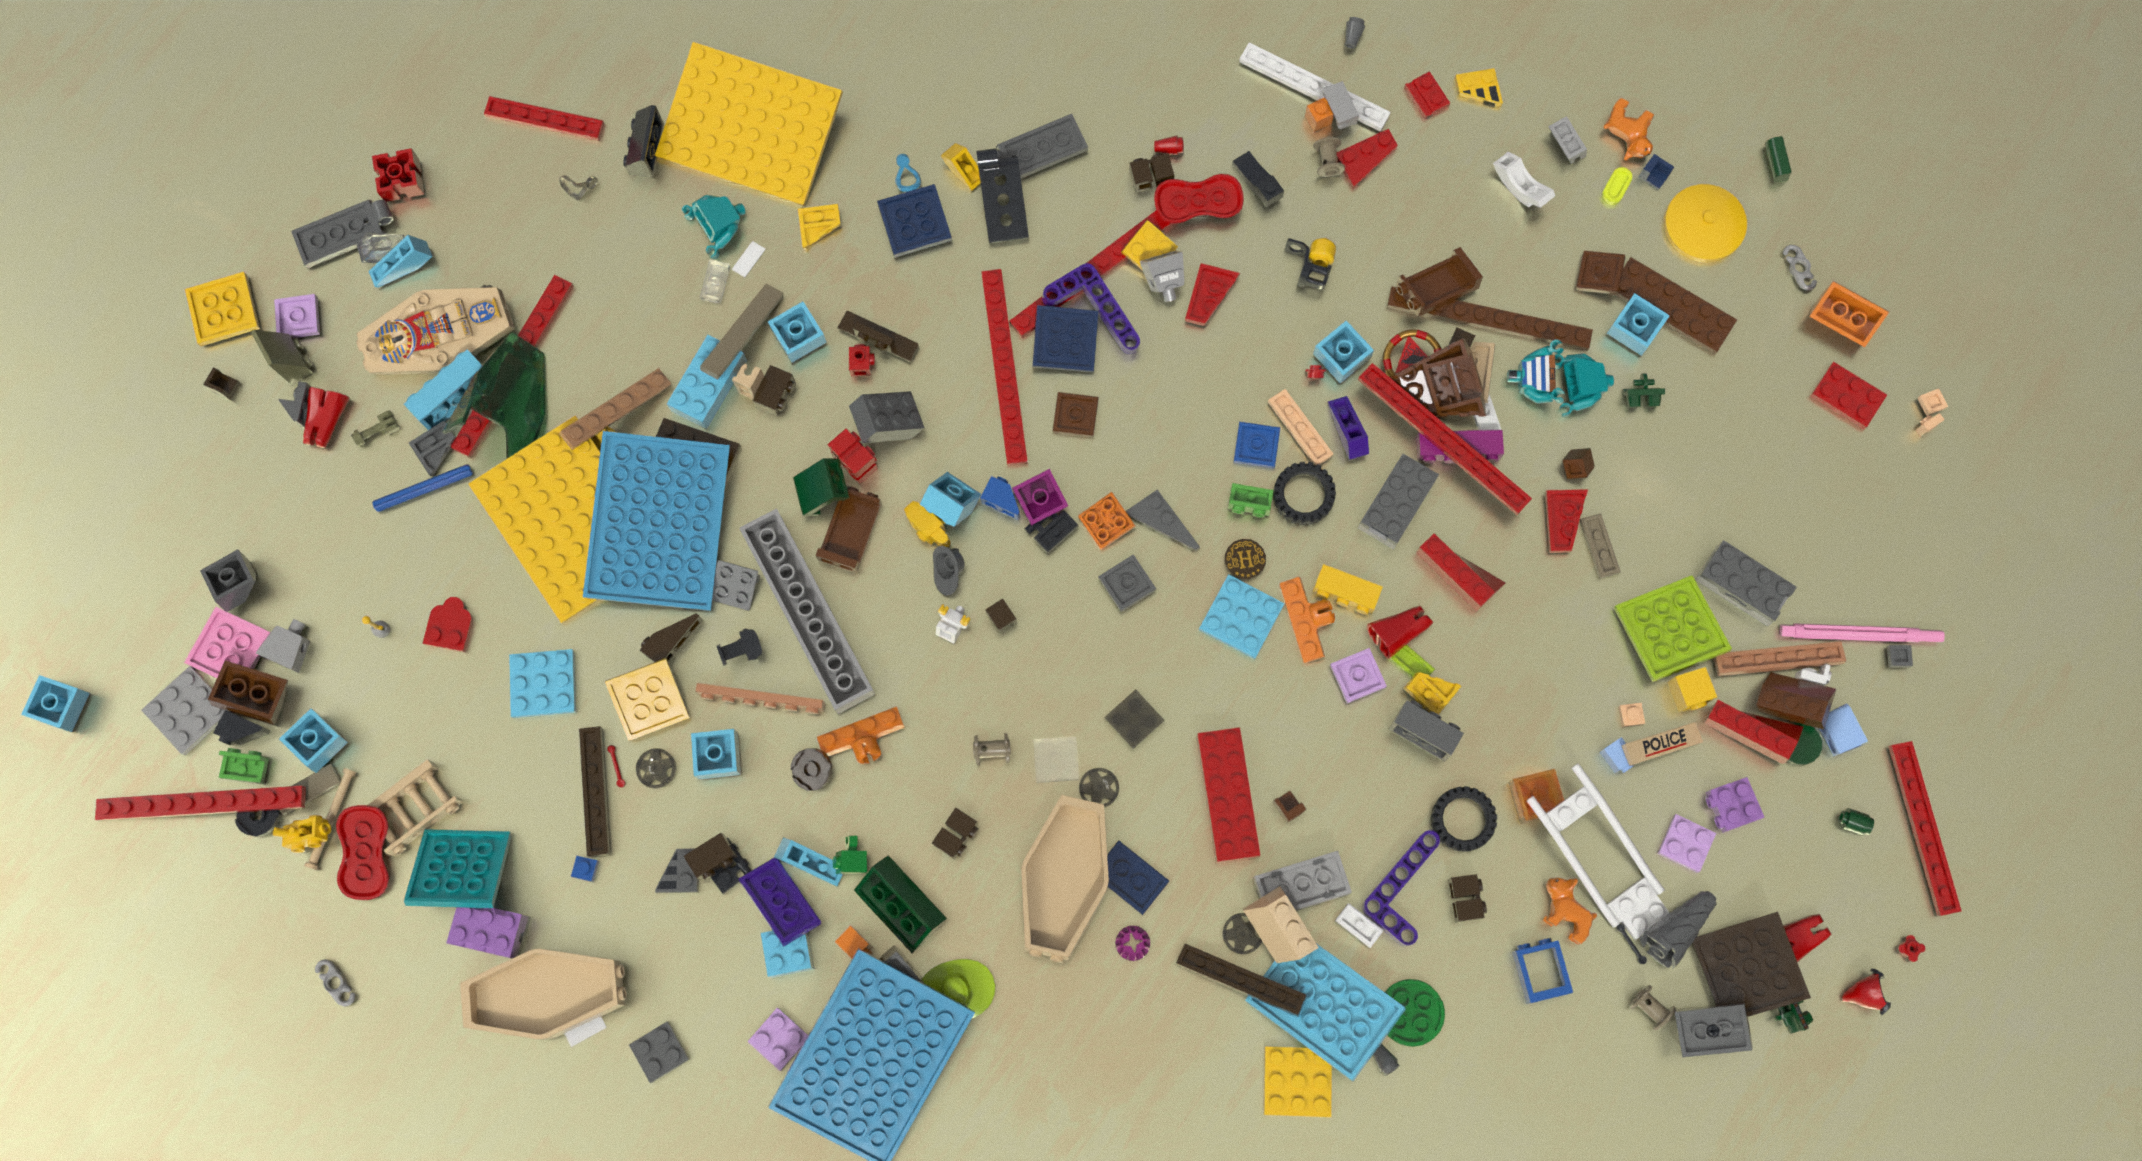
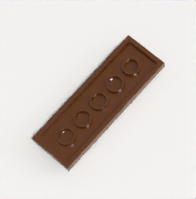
M1632 257L1629 258L1623 268L1618 295L1613 294L1626 303L1629 302L1634 293L1670 315L1664 323L1665 326L1714 355L1718 352L1737 321L1736 318Z

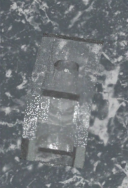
M366 233L357 244L361 262L378 263L405 238L404 234Z

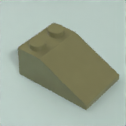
M262 330L251 331L268 365L291 385L314 374L311 369L313 364L310 358L301 351L304 347L298 338L294 339L287 333Z

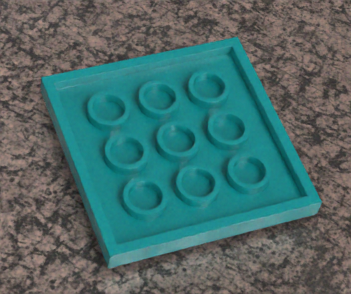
M424 829L404 898L405 906L494 908L512 837L510 831Z

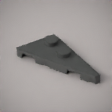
M1158 489L1126 510L1129 517L1143 523L1142 525L1155 529L1156 532L1182 543L1183 546L1189 549H1194L1195 551L1200 549L1198 543Z

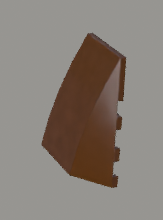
M1464 338L1455 341L1390 377L1435 416H1486L1482 383L1473 353Z

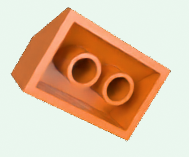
M1832 281L1810 310V317L1866 347L1889 311Z

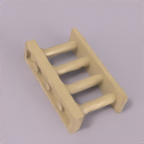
M428 759L368 804V806L376 807L382 812L387 808H392L408 830L407 833L397 839L388 827L386 839L390 846L384 850L386 854L392 856L401 854L406 850V846L424 832V829H429L447 814H453L459 809V805L463 803L456 796L450 799L434 777V772L438 770V767ZM422 781H427L443 803L434 812H432L416 790L417 785ZM405 794L410 795L426 817L416 826L399 804V799Z

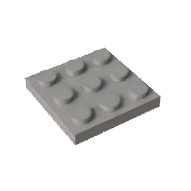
M189 666L141 711L182 755H186L216 728L225 710L210 704L208 697L212 687L194 667Z

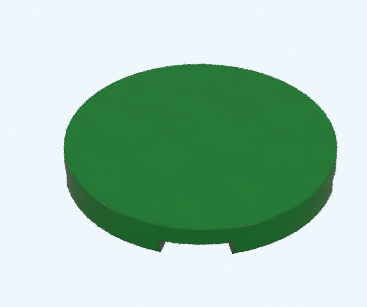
M1406 979L1398 981L1387 988L1384 993L1406 1008L1387 1035L1391 1040L1403 1046L1416 1047L1430 1042L1440 1033L1445 1020V1008L1440 996L1429 984L1416 979Z

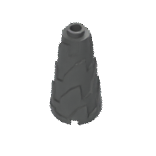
M1700 891L1692 899L1674 909L1666 917L1645 931L1640 936V942L1643 948L1646 944L1650 947L1647 953L1661 965L1667 968L1672 966V969L1675 968L1717 905L1714 894L1709 891Z

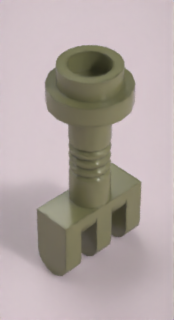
M388 410L378 415L377 418L380 423L360 433L357 429L354 430L351 437L356 445H364L365 439L382 430H385L387 435L398 431L400 426L395 424L396 419L391 417L393 415L392 412Z

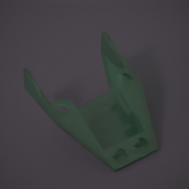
M510 332L475 373L442 432L447 434L465 425L470 409L505 430L506 459L536 441L545 416L544 353L515 333Z

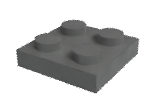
M1134 554L1098 576V579L1120 612L1125 611L1156 591V587Z
M669 1021L629 1044L650 1083L655 1082L690 1060Z

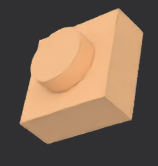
M1939 388L1917 398L1926 416L1948 407Z
M1940 413L1933 418L1929 415L1920 421L1921 426L1915 431L1921 437L1945 419Z
M1642 703L1626 704L1618 707L1622 728L1645 724Z

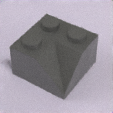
M238 549L200 570L214 601L226 613L246 602L257 577L250 561Z

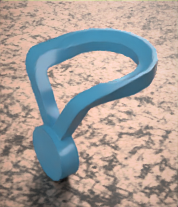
M898 155L896 162L900 168L895 178L898 189L903 192L917 189L921 185L920 174L908 165L910 162L908 155ZM904 167L913 173L916 178V183L911 186L901 185L900 177Z

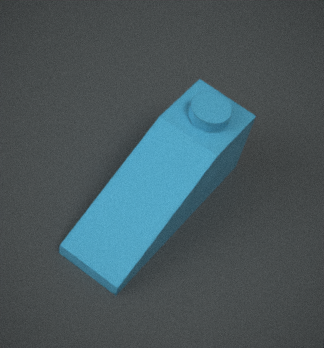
M407 235L368 272L374 286L379 288L420 269L433 256L426 241Z
M784 837L774 855L775 858L835 886H838L843 875L836 874L832 859Z

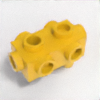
M311 815L308 819L295 820L293 823L283 826V828L275 827L273 836L282 837V847L291 849V852L302 853L305 851V847L319 848L322 842L328 841L331 825L329 820L323 819L322 816Z

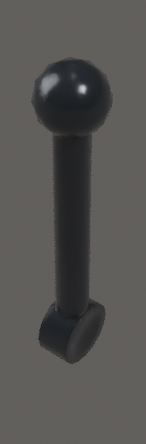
M1623 924L1617 925V931L1622 933L1638 957V963L1645 964L1647 958L1640 954L1625 932V926Z

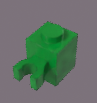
M849 835L845 837L846 850L836 852V856L833 857V868L836 869V874L861 875L867 873V851H857L858 836Z

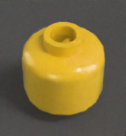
M1319 238L1312 241L1308 257L1310 263L1323 267L1332 265L1335 259L1336 245L1327 238Z

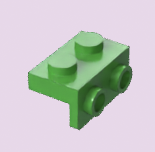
M1232 483L1228 509L1237 514L1248 512L1253 513L1255 517L1263 518L1269 516L1274 490Z
M228 748L227 751H219V755L223 756L218 778L264 784L269 759L263 757L261 752L248 751V754H243L241 750Z

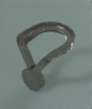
M567 175L559 177V183L563 190L575 200L581 199L586 190L594 188L598 182L595 176H590L586 182L575 183ZM564 179L570 182L571 185H573L574 187H583L580 193L576 194L575 192L570 190L566 185Z

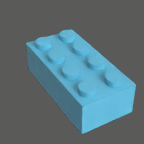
M710 335L706 336L667 402L671 412L706 430L733 386V377L737 376L740 368L747 362L744 353L740 351L718 380L700 370L701 364L720 342V340Z
M466 350L459 353L451 364L443 367L437 376L425 382L423 388L417 393L410 395L404 405L420 423L430 430L442 421L446 422L478 395L487 387L492 376Z

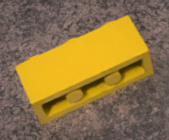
M1323 564L1312 592H1315L1319 598L1336 600V603L1340 606L1348 607L1349 605L1356 608L1357 612L1367 615L1368 613H1373L1383 586Z

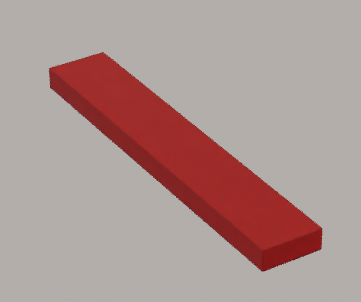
M489 96L484 111L485 117L596 141L600 140L605 124L600 119Z

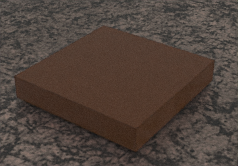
M1584 251L1576 286L1577 291L1618 295L1626 258L1625 254Z
M1058 392L1052 432L1093 438L1099 397Z

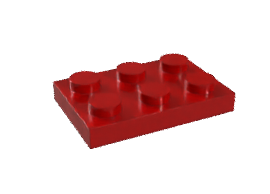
M1833 361L1810 397L1864 430L1873 419L1887 394Z

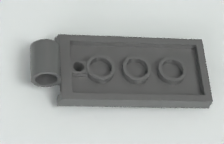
M1069 114L997 144L996 149L998 159L1018 157L1020 176L1024 178L1088 151V145L1073 114Z
M368 199L291 232L303 264L306 268H309L385 237L386 234L381 230L380 226L390 224L394 219L386 200L372 202V200Z

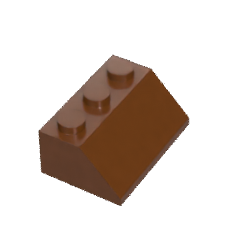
M225 660L208 697V701L214 707L275 725L284 704L288 680Z
M1771 672L1762 686L1756 706L1759 713L1824 730L1836 689Z

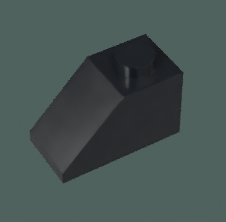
M225 710L213 733L220 736L218 740L227 745H231L232 742L241 745L268 735L271 730Z

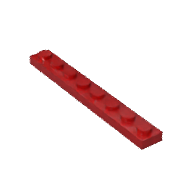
M1909 741L1888 746L1936 914L1937 916L1962 912L1913 742Z

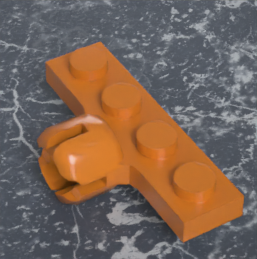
M1301 577L1279 583L1303 662L1306 664L1324 658L1325 654L1318 629L1334 623L1335 613L1331 612L1333 610L1331 603L1326 599L1309 603Z
M896 706L817 737L820 749L828 757L847 749H853L859 763L869 764L867 754L870 753L874 762L881 755L877 742L878 738L905 727Z

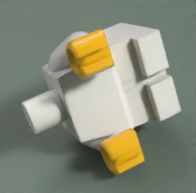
M942 604L938 610L941 620L936 626V635L954 644L961 633V629H966L971 620L970 617L966 618V615H963L965 609L962 606H957L953 610L949 609L948 606L944 607V604Z

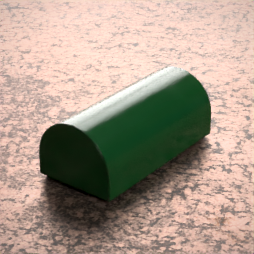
M1782 136L1771 138L1765 142V147L1774 182L1788 181L1792 171L1784 139Z

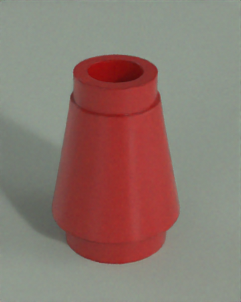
M1176 135L1155 140V153H1169L1171 155L1184 153L1183 137Z

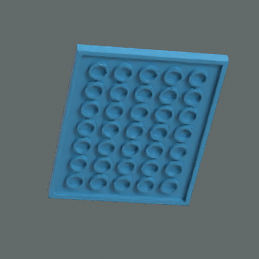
M603 431L583 598L711 611L730 445Z
M858 948L769 1103L768 1108L868 1161H891L970 1023L975 1011Z

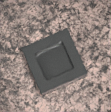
M1911 645L1887 646L1889 668H1910L1913 666Z

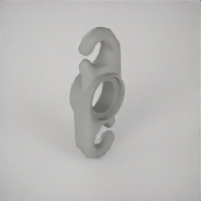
M1796 245L1786 246L1783 250L1784 255H1787L1789 250L1796 252L1795 257H1786L1790 264L1789 271L1791 275L1794 276L1800 288L1804 290L1814 289L1817 284L1816 280H1813L1811 285L1804 283L1805 278H1814L1810 271L1811 264L1809 260L1806 259L1800 247ZM1795 264H1803L1805 267V271H1797L1795 269Z
M327 959L319 961L315 966L316 973H320L321 966L328 965L329 967L326 974H319V978L323 980L325 990L329 992L338 1005L344 1007L351 1005L355 999L354 992L350 993V998L347 1001L341 999L343 992L351 991L345 976L342 975L332 961ZM337 976L340 979V986L337 989H332L330 987V980Z

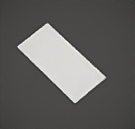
M752 241L732 270L746 277L765 251V248Z
M598 1017L564 1034L572 1047L607 1027L602 1017Z

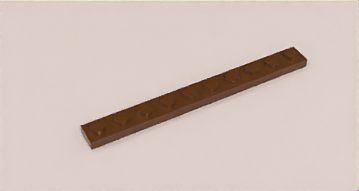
M1391 286L1387 308L1415 314L1414 311L1410 310L1403 296L1398 294L1396 287ZM1453 300L1422 315L1551 343L1553 340H1560L1562 343L1558 345L1588 351L1590 348L1593 329L1458 300Z

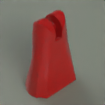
M309 388L303 444L313 446L316 442L317 447L326 448L336 424L350 399L349 396L327 390L326 392L320 388Z
M1416 606L1396 615L1368 623L1367 631L1373 642L1379 645L1383 655L1390 659L1411 640L1426 631L1433 624V621L1428 615H1424L1425 611L1421 606Z
M1820 914L1811 915L1784 925L1797 962L1832 935L1828 927L1818 930L1814 934L1811 932V928H1815L1824 922Z

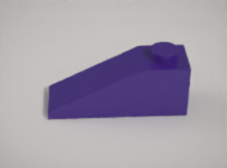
M1345 396L1328 401V407L1349 460L1369 454L1368 435L1348 397Z

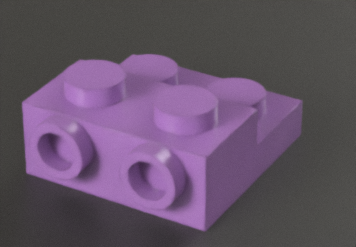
M1748 777L1705 792L1706 803L1713 810L1715 815L1714 822L1717 828L1721 829L1722 833L1765 818Z

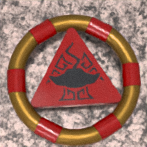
M1410 329L1396 334L1389 340L1383 353L1382 361L1387 376L1391 377L1428 357L1411 337L1426 340L1434 349V353L1442 349L1440 344L1428 332ZM1407 338L1396 372H1394L1390 359L1391 352L1399 342Z

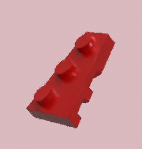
M1389 129L1337 152L1338 163H1342L1345 166L1343 173L1352 189L1357 187L1375 167L1397 149L1398 144Z
M1201 263L1185 322L1205 326L1239 278L1240 273Z
M1588 489L1545 491L1549 553H1570L1572 551Z

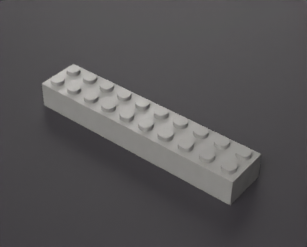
M777 508L740 527L742 535L836 713L840 714L874 696V690Z

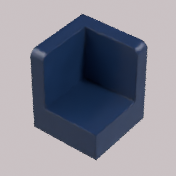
M1654 154L1643 168L1639 178L1659 190L1673 171L1674 166Z

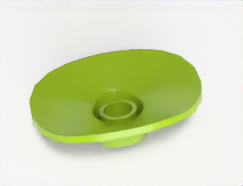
M956 959L941 963L929 970L922 978L924 984L974 1010L975 1014L972 1018L982 1014L992 1003L995 995V982L992 973L985 965L971 959Z

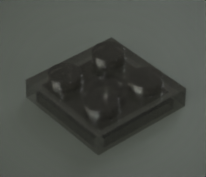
M1136 689L1104 717L1133 750L1165 722L1160 714Z

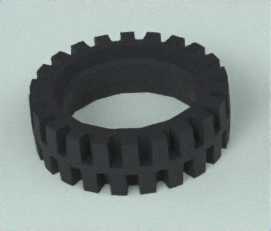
M1305 461L1299 464L1294 463L1290 467H1286L1275 482L1273 491L1275 507L1278 508L1280 515L1283 514L1287 521H1292L1291 523L1311 525L1314 522H1319L1328 515L1333 507L1336 497L1335 482L1333 483V478L1331 475H1328V471L1321 469V466L1318 464L1316 466L1313 465V462L1306 464ZM1307 474L1321 482L1325 498L1318 509L1302 513L1288 505L1284 496V488L1291 478Z
M1460 786L1448 790L1436 801L1432 809L1431 825L1439 835L1440 842L1444 843L1449 849L1452 848L1455 851L1463 852L1473 851L1485 845L1494 835L1497 827L1496 820L1498 819L1495 813L1496 808L1492 805V800L1487 798L1484 792H1480L1476 788ZM1466 798L1473 800L1481 807L1484 812L1485 824L1479 836L1470 840H1461L1455 838L1447 831L1444 826L1443 814L1447 805L1453 800Z

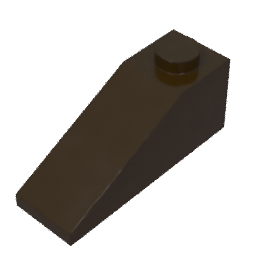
M695 613L653 633L650 637L648 636L643 640L640 651L653 662L667 658L669 663L703 619Z

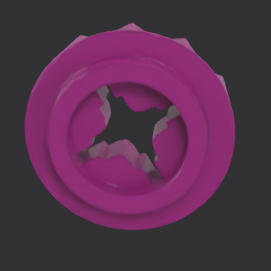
M1139 926L1123 928L1116 937L1115 945L1117 952L1121 957L1129 961L1142 959L1150 949V938L1147 932ZM1130 934H1132L1135 940H1142V942L1136 945L1135 953L1131 946L1123 945L1130 941Z

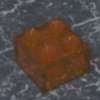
M1555 769L1515 778L1508 782L1520 824L1539 820L1526 801L1530 797L1534 796L1546 813L1564 801Z

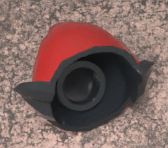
M1871 968L1870 972L1872 974L1855 983L1843 993L1841 998L1843 1002L1857 1004L1868 1009L1880 1010V1014L1883 1015L1891 1007V1002H1886L1881 988L1880 979L1885 977L1882 972Z

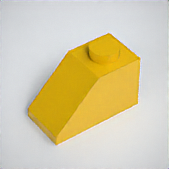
M954 143L941 155L950 171L969 190L972 191L981 183L978 165L966 147Z

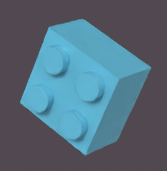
M1634 293L1607 334L1642 356L1670 315Z
M804 302L768 321L773 334L791 363L827 343L823 332Z
M1345 321L1315 346L1313 355L1341 384L1371 359L1374 350Z
M946 472L929 484L920 505L929 513H933L941 518L944 523L955 527L972 514L981 493L949 472Z
M39 675L21 715L72 732L90 693Z
M313 709L307 711L279 738L306 767L315 773L348 743Z
M735 729L691 733L694 777L699 780L741 775L738 732Z
M773 931L761 933L768 977L775 978L815 969L808 932L785 947L782 946Z

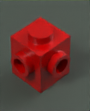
M856 344L854 347H849V372L851 377L872 376V365H875V353H871L870 347L864 344Z

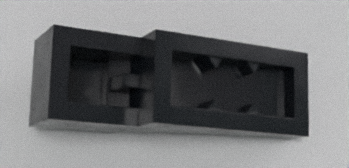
M1250 151L1233 160L1232 165L1253 194L1258 195L1265 207L1283 198L1284 190L1273 175L1271 176L1259 164Z

